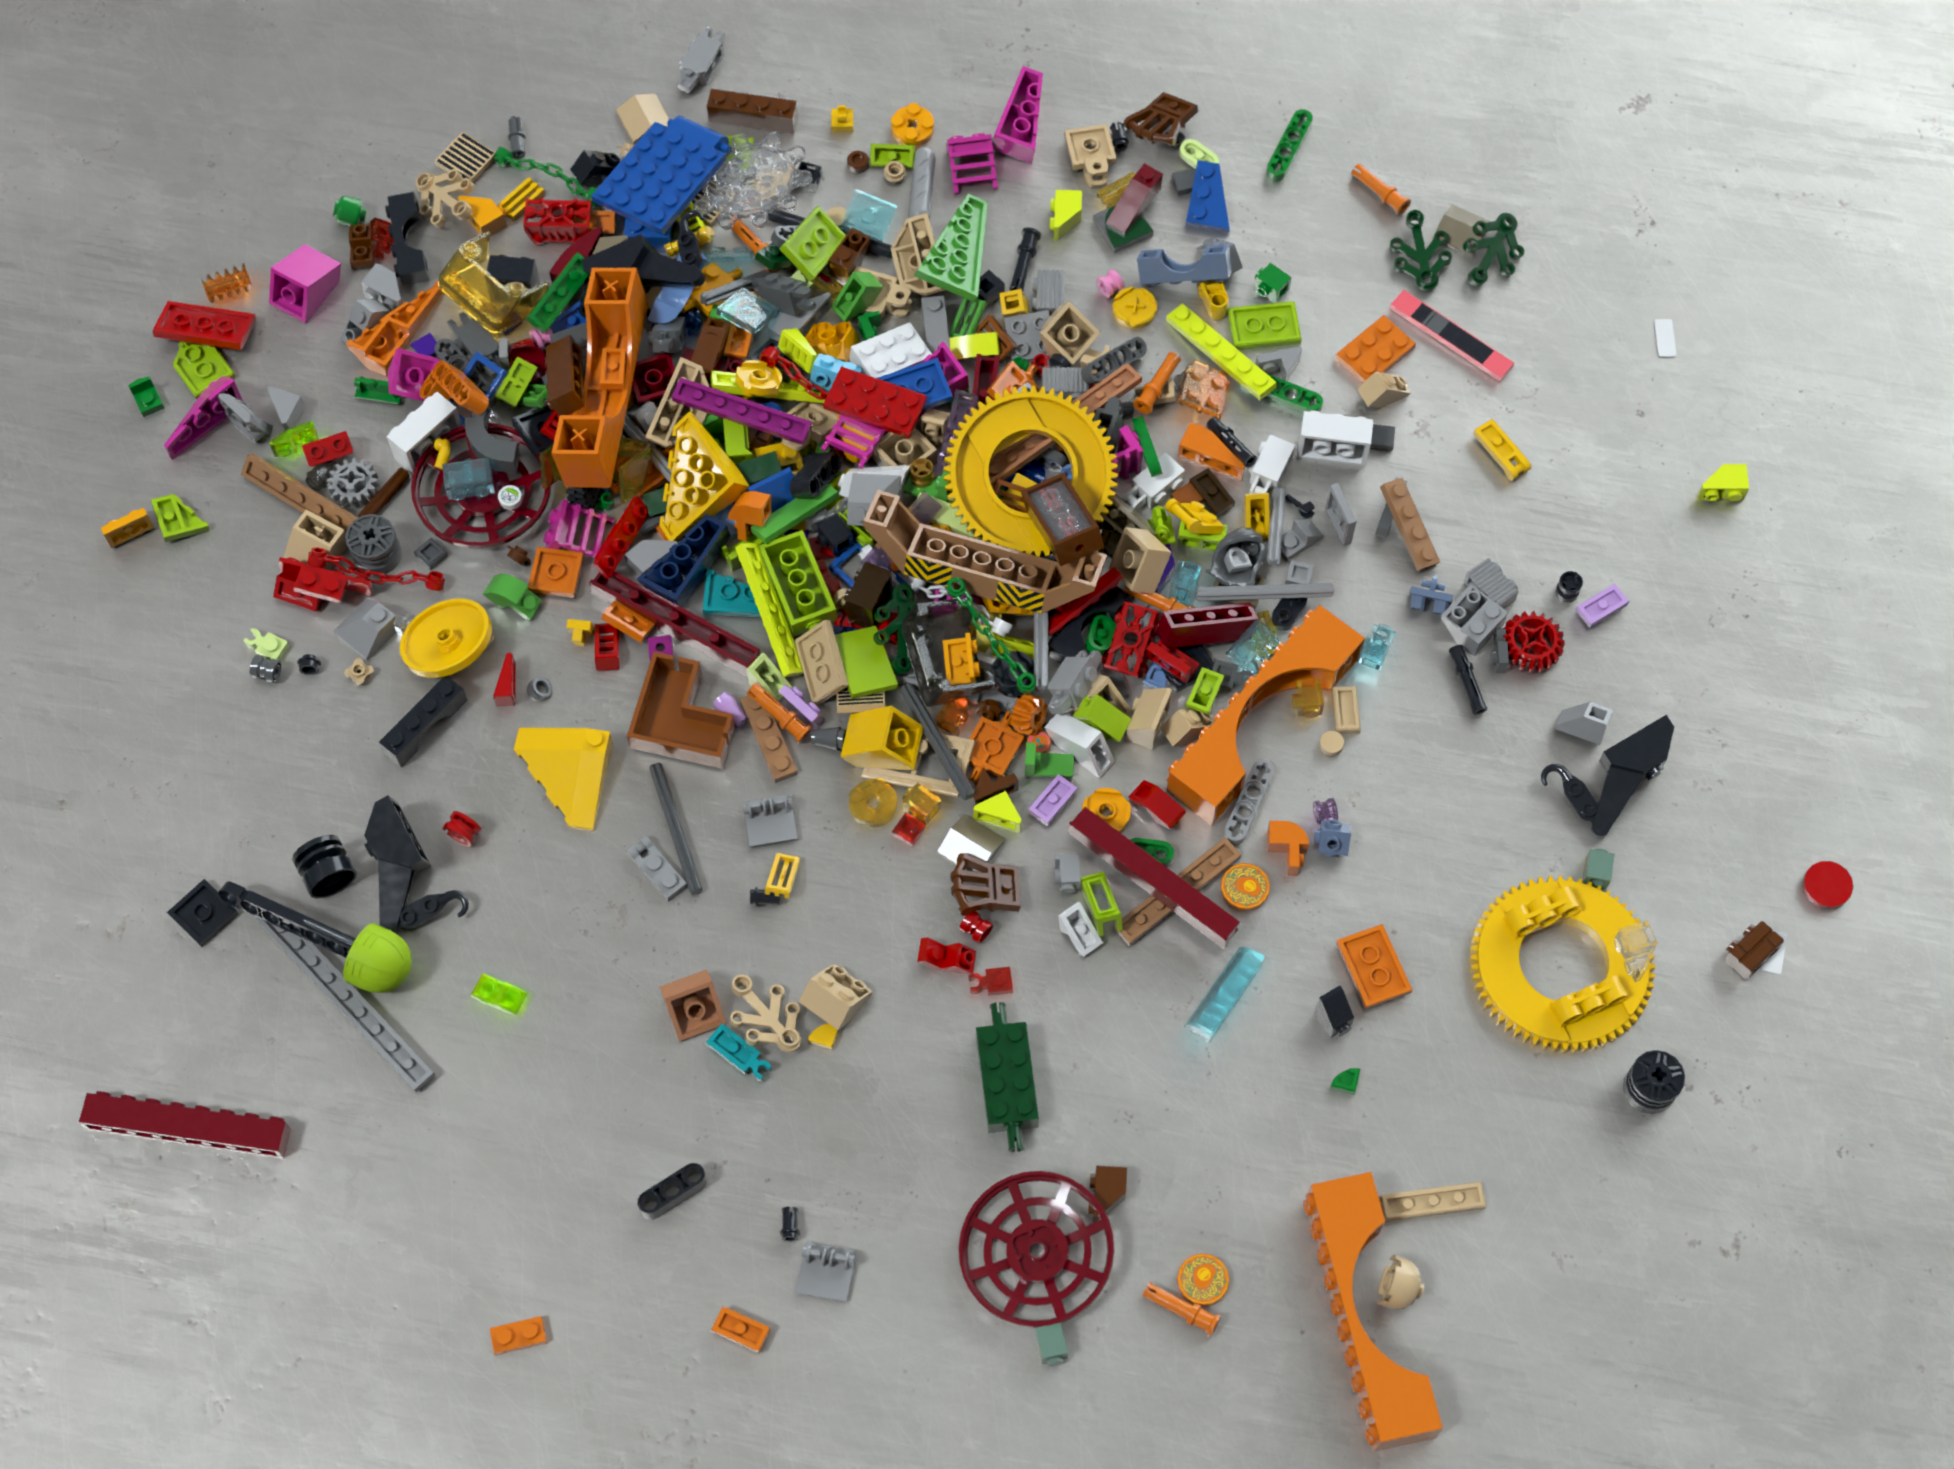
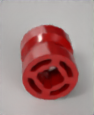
M973 911L965 916L959 929L965 934L969 933L972 935V939L980 944L990 934L994 925L988 920H983L977 911Z

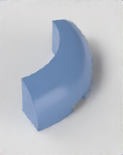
M679 253L677 261L681 262V257ZM701 253L702 263L699 266V269L701 271L706 262V256L703 253ZM694 286L663 287L655 299L648 320L661 324L675 319L686 304Z

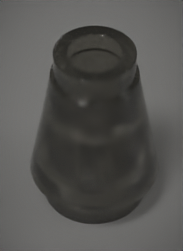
M332 460L312 468L307 472L306 483L317 491L326 488L328 484L327 479L331 478L329 472L335 470L336 461Z

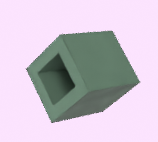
M1590 849L1585 858L1582 882L1588 884L1590 881L1592 882V887L1597 888L1600 885L1601 889L1606 890L1611 882L1615 854L1608 853L1604 849Z
M1061 1322L1035 1328L1034 1334L1041 1364L1048 1363V1366H1056L1064 1363L1063 1359H1067L1068 1351Z

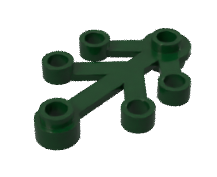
M1411 210L1406 216V225L1412 230L1416 250L1406 245L1398 237L1391 240L1390 250L1393 253L1401 252L1419 263L1420 270L1408 264V261L1403 257L1395 260L1394 269L1396 272H1406L1414 277L1417 286L1421 290L1431 291L1438 285V273L1444 266L1451 263L1452 254L1448 250L1441 251L1438 260L1431 268H1429L1428 261L1440 246H1444L1447 243L1448 235L1445 231H1437L1433 241L1425 249L1421 230L1424 223V215L1419 210ZM1416 220L1418 223L1414 224L1411 221ZM1442 236V237H1444L1445 239H1444V240H1438L1437 237ZM1398 243L1400 247H1394L1393 244ZM1447 256L1449 259L1443 260L1441 257ZM1403 263L1405 266L1399 267L1397 264ZM1429 279L1431 282L1426 283L1423 280Z
M1502 213L1497 217L1496 221L1486 223L1480 220L1473 225L1472 231L1477 236H1481L1489 231L1497 230V233L1491 238L1480 240L1469 238L1463 243V249L1467 253L1488 248L1479 267H1475L1468 274V281L1472 286L1479 287L1487 281V270L1496 254L1500 264V273L1503 277H1510L1515 272V266L1508 261L1503 245L1505 236L1510 247L1509 256L1513 260L1520 259L1525 251L1517 243L1514 231L1517 229L1518 224L1512 214ZM1478 225L1482 227V231L1478 229ZM1468 243H1471L1473 248H1470ZM1514 249L1519 252V255L1514 252ZM1505 267L1509 268L1510 273L1506 271Z
M902 583L893 588L892 599L874 612L875 620L884 622L889 619L890 612L898 607V617L884 629L877 631L873 636V640L877 645H884L889 641L890 636L898 630L897 656L890 662L896 675H903L911 669V660L907 657L908 633L915 640L920 651L925 652L933 647L932 638L923 636L908 617V610L916 617L918 625L923 629L932 626L934 622L933 616L929 613H924L914 601L915 594L913 589L909 585ZM902 591L906 594L907 598L902 596ZM880 611H882V612L884 613V615H885L884 618H882V617L880 616V614H879ZM923 617L928 620V624L923 622ZM879 634L884 636V641L880 640ZM923 640L927 642V647L923 645ZM901 660L905 663V667L901 665Z

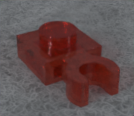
M824 559L817 560L816 563L833 600L834 594L841 590L840 583L837 577H832Z
M1010 966L985 969L986 976H981L977 973L968 975L969 981H977L979 983L976 987H970V994H979L983 989L988 990V996L1013 993Z

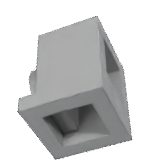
M1079 854L1054 855L1055 883H1060V891L1064 894H1070L1080 890Z

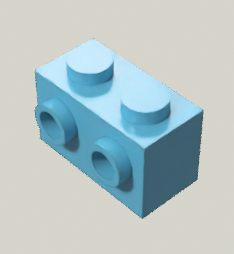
M819 353L813 364L809 382L829 392L841 366L860 373L862 372V367L856 366L851 362L835 359L830 355Z

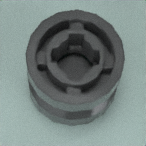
M256 654L250 665V676L257 679L262 677L268 682L275 683L281 674L282 662L274 658L269 660L263 655Z

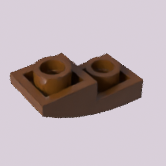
M372 224L350 225L351 269L373 267L374 242Z

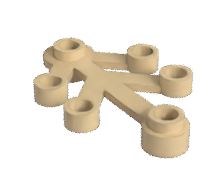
M456 169L438 176L423 172L416 178L417 190L422 193L421 206L419 207L420 215L425 219L431 217L430 221L436 228H441L446 223V218L442 215L443 202L452 208L453 215L459 220H468L472 216V208L465 200L457 201L449 195L459 191L468 194L474 189V184L468 178L462 179V175ZM448 181L452 183L441 188L437 186ZM431 193L434 194L433 208L429 205Z
M743 974L734 977L732 992L738 997H744L759 1016L734 1011L730 1015V1025L734 1028H740L745 1024L768 1027L773 1030L774 1033H762L754 1028L749 1029L746 1032L745 1041L750 1046H756L761 1042L777 1044L778 1048L786 1053L797 1051L801 1045V1036L795 1030L800 1006L795 1002H789L785 1006L784 1014L787 1017L784 1028L778 1021L780 1002L784 997V988L779 984L770 987L769 998L771 1002L770 1010H768L751 990L752 980L750 977ZM743 986L745 990H740L737 987ZM779 991L781 994L774 995L772 992ZM793 1008L796 1010V1012L791 1013L788 1011V1009ZM739 1017L742 1020L737 1022L733 1018ZM755 1035L757 1036V1039L752 1040L749 1038V1036ZM787 1039H789V1040H791L793 1043L789 1044V1043H786V1042H784V1041L787 1040Z

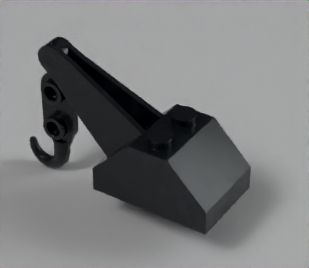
M697 210L688 211L682 216L679 223L680 233L677 241L681 262L661 255L642 234H639L582 259L583 270L590 277L592 268H637L645 294L650 291L651 287H699L704 284L706 276L699 269L702 263V255L698 239L689 229L688 221L694 216L699 217L703 221L704 216Z
M1666 714L1603 751L1599 762L1606 771L1607 776L1598 804L1584 782L1573 776L1563 765L1550 764L1546 766L1541 773V782L1543 786H1547V775L1553 771L1559 773L1563 782L1564 794L1579 818L1591 823V833L1594 837L1604 838L1640 781L1646 778L1650 781L1661 774L1668 757L1674 725Z
M389 795L376 801L364 834L367 843L364 845L371 857L374 856L378 860L379 926L389 929L398 934L400 928L413 929L437 916L447 903L453 899H458L462 903V909L457 916L460 918L465 915L469 907V901L466 895L458 890L426 895L406 906L415 872L419 873L431 867V864L399 803Z

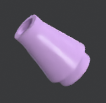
M724 692L713 703V706L716 708L715 710L733 714L736 727H740L748 719L732 694L729 695L727 692Z

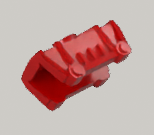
M526 198L524 231L530 240L533 241V244L537 246L543 245V243H574L590 231L592 200H544L543 198H540V200H529V198ZM574 216H579L581 220H586V223H574L570 219H573ZM542 218L539 222H528V219Z
M1124 601L1121 612L1116 613L1115 616L1117 626L1108 653L1102 656L1101 661L1105 669L1139 679L1142 676L1145 677L1149 670L1146 648L1151 642H1154L1156 635H1158L1159 611ZM1131 607L1134 608L1135 619L1134 622H1130L1128 627L1127 620ZM1147 612L1152 613L1148 626L1141 629L1140 619L1144 618ZM1129 633H1134L1137 635L1138 641L1134 645H1127L1124 642V637ZM1121 649L1120 653L1123 657L1113 666L1116 653ZM1134 651L1137 661L1133 672L1128 671L1127 659L1132 657Z

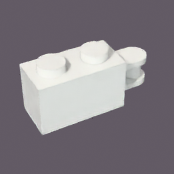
M1269 435L1266 442L1262 441L1257 452L1259 457L1256 463L1249 467L1248 470L1251 473L1250 483H1253L1249 494L1268 493L1269 490L1273 491L1274 488H1278L1293 458L1295 444L1273 435Z
M1167 453L1158 458L1163 474L1151 478L1147 467L1132 479L1131 490L1122 499L1126 503L1128 502L1136 511L1144 504L1149 508H1152L1155 504H1161L1171 491L1178 490L1184 484L1185 470Z

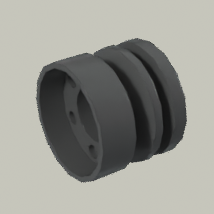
M369 514L363 515L351 523L345 537L346 545L355 565L366 571L372 570L384 574L393 571L400 563L402 550L391 522L383 516Z

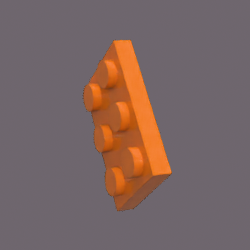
M1383 315L1336 353L1335 359L1359 381L1364 383L1375 372H1387L1415 348L1416 343Z
M1383 924L1336 941L1338 950L1365 1010L1412 993L1411 985Z

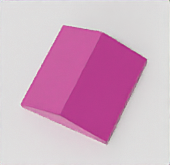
M396 348L388 370L389 394L424 402L425 399L419 395L420 388L440 359Z

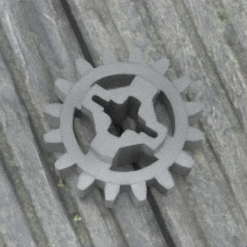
M356 458L352 459V463H348L346 459L343 460V466L336 464L337 471H330L331 478L327 479L328 490L334 500H340L342 506L349 502L351 507H354L355 502L362 506V500L364 499L370 502L371 498L369 495H376L375 487H379L378 475L374 471L371 464L367 465L363 459L360 463H357Z

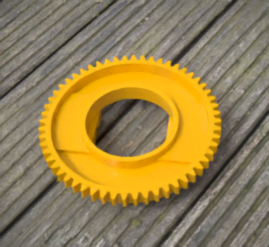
M1032 385L1030 392L1027 391L1026 386H1022L1021 392H1018L1017 388L1013 387L1012 394H1009L1007 389H1004L1003 397L995 392L994 401L987 396L985 399L986 405L980 401L978 402L979 411L972 407L970 409L972 416L965 414L963 417L966 423H958L961 431H953V435L957 439L950 438L949 444L953 447H948L946 453L951 456L944 459V462L950 465L943 468L944 472L949 473L943 479L946 482H950V484L945 486V490L952 491V493L947 495V499L954 500L950 506L951 509L958 508L955 517H963L960 524L969 525L966 532L974 531L973 538L975 539L981 537L982 541L1027 554H1034V556L1040 557V553H1043L1044 556L1050 554L1051 550L1028 513L1016 511L1005 505L995 494L989 479L991 457L1003 452L1014 443L1024 440V438L1032 433L1041 434L1052 439L1064 450L1072 469V486L1094 520L1102 523L1104 518L1100 514H1108L1109 510L1105 506H1111L1113 503L1108 498L1115 496V492L1110 489L1117 487V483L1112 480L1116 479L1118 474L1112 472V470L1117 469L1118 464L1111 463L1117 457L1116 454H1109L1114 449V445H1106L1111 437L1102 436L1106 432V428L1098 429L1101 421H1092L1095 415L1094 412L1087 415L1088 407L1085 406L1080 409L1079 400L1072 404L1071 395L1064 400L1062 391L1055 396L1053 388L1046 394L1044 386L1037 392L1035 385Z
M1559 875L1557 881H1554L1552 876H1549L1546 882L1542 877H1539L1537 884L1532 879H1529L1527 886L1520 882L1518 889L1512 886L1509 893L1504 891L1501 898L1496 897L1494 904H1489L1488 911L1483 912V919H1479L1477 923L1479 928H1475L1473 933L1475 936L1471 940V944L1474 946H1471L1469 953L1473 954L1469 958V963L1474 964L1471 965L1469 971L1476 973L1472 976L1471 981L1478 983L1474 990L1482 991L1478 997L1479 1000H1487L1483 1008H1492L1489 1014L1490 1017L1499 1016L1496 1022L1497 1025L1506 1023L1505 1032L1513 1029L1512 1037L1515 1038L1521 1034L1523 1043L1530 1038L1531 1047L1540 1042L1541 1050L1550 1045L1551 1052H1555L1557 1046H1560L1562 1053H1565L1568 1047H1570L1572 1053H1576L1579 1046L1582 1052H1586L1588 1045L1592 1050H1595L1598 1043L1604 1047L1607 1040L1611 1043L1614 1042L1616 1039L1615 1035L1621 1037L1624 1034V1030L1629 1031L1632 1026L1631 1024L1637 1022V1016L1640 1017L1644 1012L1642 1008H1646L1648 1004L1646 1000H1649L1652 995L1649 991L1654 987V984L1650 981H1653L1655 978V974L1651 972L1656 966L1650 962L1653 961L1655 956L1649 954L1653 947L1646 944L1649 936H1643L1645 927L1638 926L1640 919L1632 917L1633 910L1627 911L1625 909L1626 903L1620 904L1618 896L1612 898L1609 890L1607 892L1601 891L1600 885L1595 888L1592 887V882L1590 881L1588 884H1584L1582 879L1579 878L1576 882L1570 876L1568 880H1563L1562 876ZM1553 924H1566L1584 931L1597 943L1605 960V978L1599 984L1595 983L1579 990L1577 993L1573 992L1553 1000L1537 992L1528 983L1520 967L1519 951L1522 941L1528 934Z

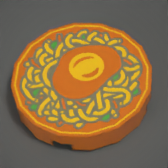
M1240 863L1233 865L1225 872L1221 880L1223 900L1231 908L1238 911L1258 909L1265 903L1269 895L1270 882L1267 875L1261 868L1253 864Z
M1205 1253L1192 1255L1179 1268L1177 1277L1178 1289L1184 1299L1193 1305H1214L1223 1298L1228 1290V1270L1223 1262L1213 1255Z

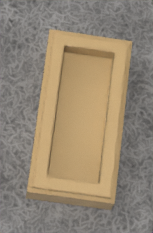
M1332 687L1335 731L1340 734L1360 733L1357 687Z

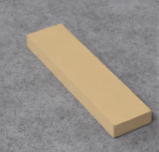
M1481 1182L1385 1194L1379 1197L1385 1222L1480 1210L1487 1207Z

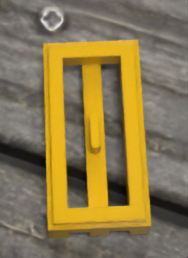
M528 177L497 205H501L506 215L515 221L525 211V198L533 191H536L529 197V200H539L545 194V190L539 187L536 182L533 183L532 179ZM520 205L517 209L511 212L516 206Z
M776 853L765 887V894L770 895V892H774L775 896L778 897L780 894H784V898L789 899L800 865V857ZM785 860L778 884L774 886L773 883L780 861ZM790 862H794L785 888L783 884Z

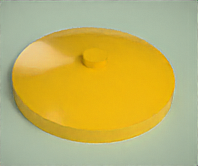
M456 598L436 603L423 610L409 623L401 637L400 655L410 671L418 676L440 678L457 673L472 664L486 649L492 635L490 617L485 609L473 600Z

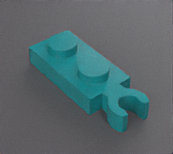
M723 1023L706 1041L708 1047L745 1075L749 1070H752L755 1079L760 1082L764 1078L758 1073L759 1069L766 1068L770 1072L772 1070L769 1062L758 1060L761 1057V1052L748 1045L744 1039Z

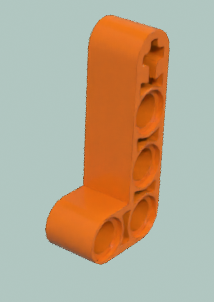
M443 360L434 366L419 391V395L423 399L432 396L436 392L440 393L448 401L452 397L457 404L476 415H481L489 403L488 397L461 370Z

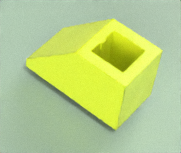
M1055 190V199L1051 198L1050 212H1055L1054 217H1050V231H1054V240L1060 239L1081 222V190Z
M1723 464L1702 484L1697 495L1698 500H1744L1749 490L1747 464Z

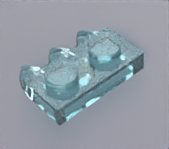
M1257 618L1226 652V656L1243 670L1258 674L1259 667L1254 659L1262 662L1266 659L1270 660L1269 652L1265 647L1275 650L1280 644V640L1275 632Z

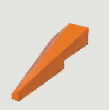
M437 280L429 290L419 292L417 298L409 303L407 301L379 319L377 325L371 329L366 328L363 330L362 335L353 341L351 339L346 342L347 348L368 369L388 377V370L396 348L403 350L407 348L444 291V283Z

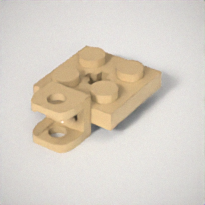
M1102 124L1064 130L1072 169H1084L1085 180L1090 188L1107 185L1108 165L1116 164V155L1108 125ZM1087 145H1091L1092 147H1095V148H1094V149H1087ZM1098 176L1101 179L1099 181L1093 180V177Z
M856 266L854 272H870L884 286L874 303L861 313L880 311L881 319H883L886 310L887 314L893 316H908L912 307V300L910 299L911 290L909 288L898 285L899 281L896 277Z
M802 401L787 413L812 421L804 445L782 438V444L798 451L806 447L810 443V439L821 443L827 435H830L833 425L837 424L838 414L825 410L823 405L819 403Z

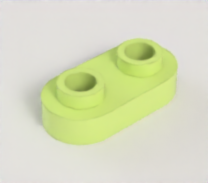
M1188 139L1180 145L1179 155L1181 159L1194 169H1196L1198 160L1219 163L1217 155L1196 140Z

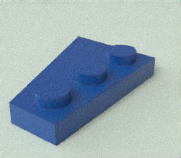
M1197 161L1186 225L1230 232L1220 164Z

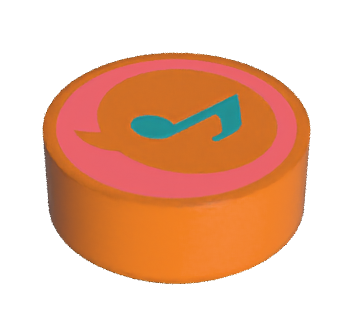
M1037 731L1035 736L1029 735L1027 738V742L1036 743L1037 752H1049L1051 739L1047 733Z

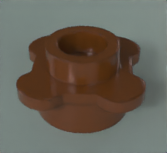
M518 545L515 548L507 546L511 549L507 556L523 566L526 560L528 562L531 561L526 557L528 552Z
M992 699L980 701L978 704L980 709L977 711V715L980 718L983 716L991 721H999L998 714L1001 713L999 703Z

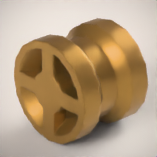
M918 458L911 463L910 473L913 485L919 488L930 486L934 480L932 462L925 458Z

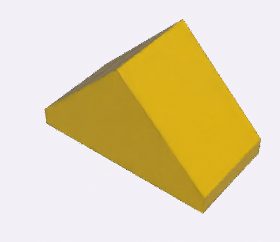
M1269 493L1245 494L1242 508L1244 527L1255 530L1262 535V539H1268L1270 525Z

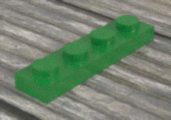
M578 252L574 254L526 317V320L542 334L548 330L588 277L583 270L581 261L584 257Z

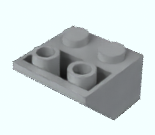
M1470 584L1441 615V619L1455 642L1463 645L1465 650L1475 656L1496 634V628H1501L1504 625L1508 612Z

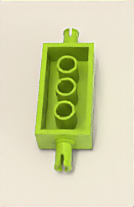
M803 530L787 536L783 533L768 544L759 545L792 636L795 637L806 633L823 620H830L831 623H834L837 620L836 607Z

